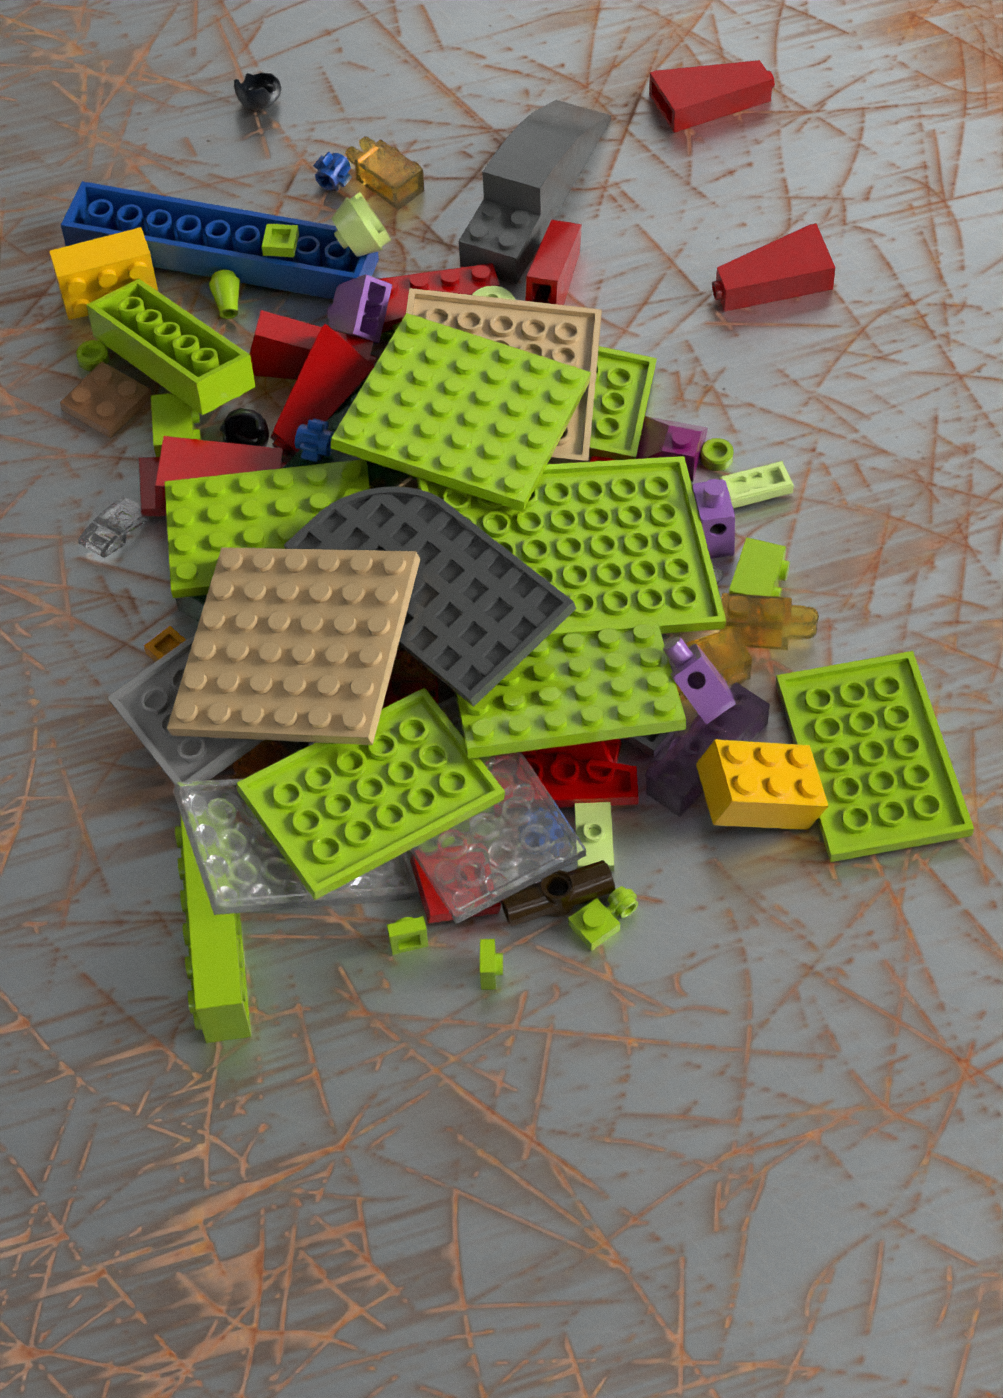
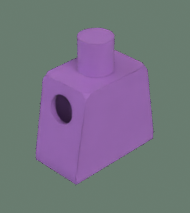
M367 274L339 284L336 288L333 304L329 305L327 309L328 326L334 331L370 340L373 343H379L392 284Z
M710 479L706 482L693 484L692 488L710 559L734 556L735 514L726 481L723 479ZM715 524L719 526L718 534L710 532L711 527Z
M679 636L670 640L663 647L664 652L670 658L672 678L706 725L736 704L726 681L697 644H693L688 648Z

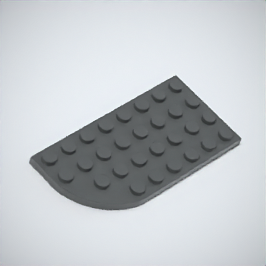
M395 486L379 487L343 497L321 510L284 544L285 549L416 551L420 557V563L399 646L473 707L576 610L573 600L443 499L419 489Z

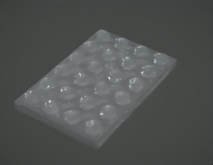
M455 695L438 705L464 738ZM522 752L479 757L505 790L504 800L410 849L456 924L586 856L585 846Z
M243 779L177 782L173 789L214 915L414 900L419 896L407 852L314 900L237 792V782Z

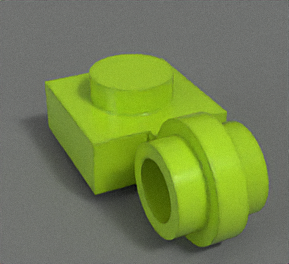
M624 886L618 887L607 899L610 906L606 908L596 898L568 918V926L592 951L620 931V922L615 917L620 915L622 918L631 915L639 904L636 900L637 895L632 889H626Z

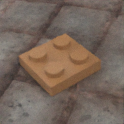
M101 361L60 401V405L65 413L112 438L151 399L152 394L150 388Z

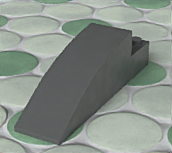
M555 100L532 112L514 129L482 171L484 199L459 239L460 267L493 263L498 279L518 284L542 242L550 221L555 219L610 123L611 115Z

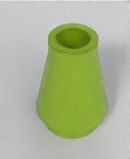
M217 271L211 276L209 287L219 309V315L223 319L235 318L238 315L240 280L233 271Z

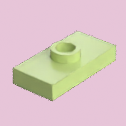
M783 461L719 477V480L723 479L726 481L733 508L791 494L794 489Z
M611 802L575 803L577 869L604 860L610 870L614 871Z

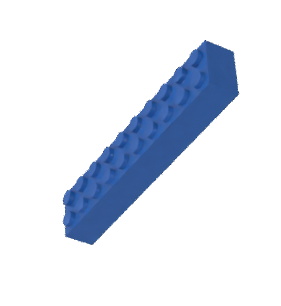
M84 181L81 182L61 223L66 246L141 227L151 254L153 267L211 277L220 270H230L236 274L240 283L334 299L336 288L339 284L366 274L372 276L379 260L378 252L357 257L349 246L344 249L334 235V232L338 229L333 225ZM267 224L298 225L299 237L295 257L263 256L262 243Z

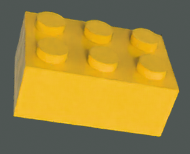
M141 227L49 251L68 320L89 315L87 304L137 279L142 280L158 291L151 254Z
M715 739L696 763L713 825L809 830L828 808V802L810 745Z

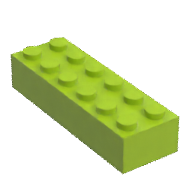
M140 279L87 304L93 336L202 415L214 411L217 407L240 397L243 393L256 387L249 353Z
M225 805L180 811L181 826H175L177 847L181 850V858H177L179 877L180 880H183L184 890H180L182 912L186 915V923H182L184 943L185 946H188L189 956L185 957L187 978L191 980L192 989L187 992L190 1013H193L195 1029L203 1031L206 1043L251 1037L235 849Z

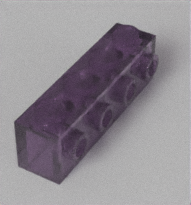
M737 682L729 688L736 703L734 706L707 725L698 715L692 722L690 730L683 737L678 736L671 743L668 753L660 761L655 760L646 771V794L679 817L704 792L696 763L715 739L751 742L768 724L770 704Z

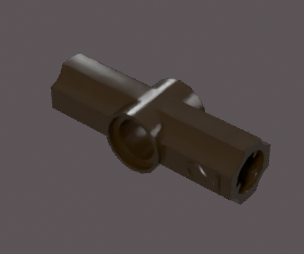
M601 860L569 872L562 870L550 871L544 875L540 882L500 895V902L508 924L514 927L546 915L555 917L565 916L570 913L575 905L612 893L615 890V883L608 864ZM554 891H561L565 894L560 896H554L550 893Z

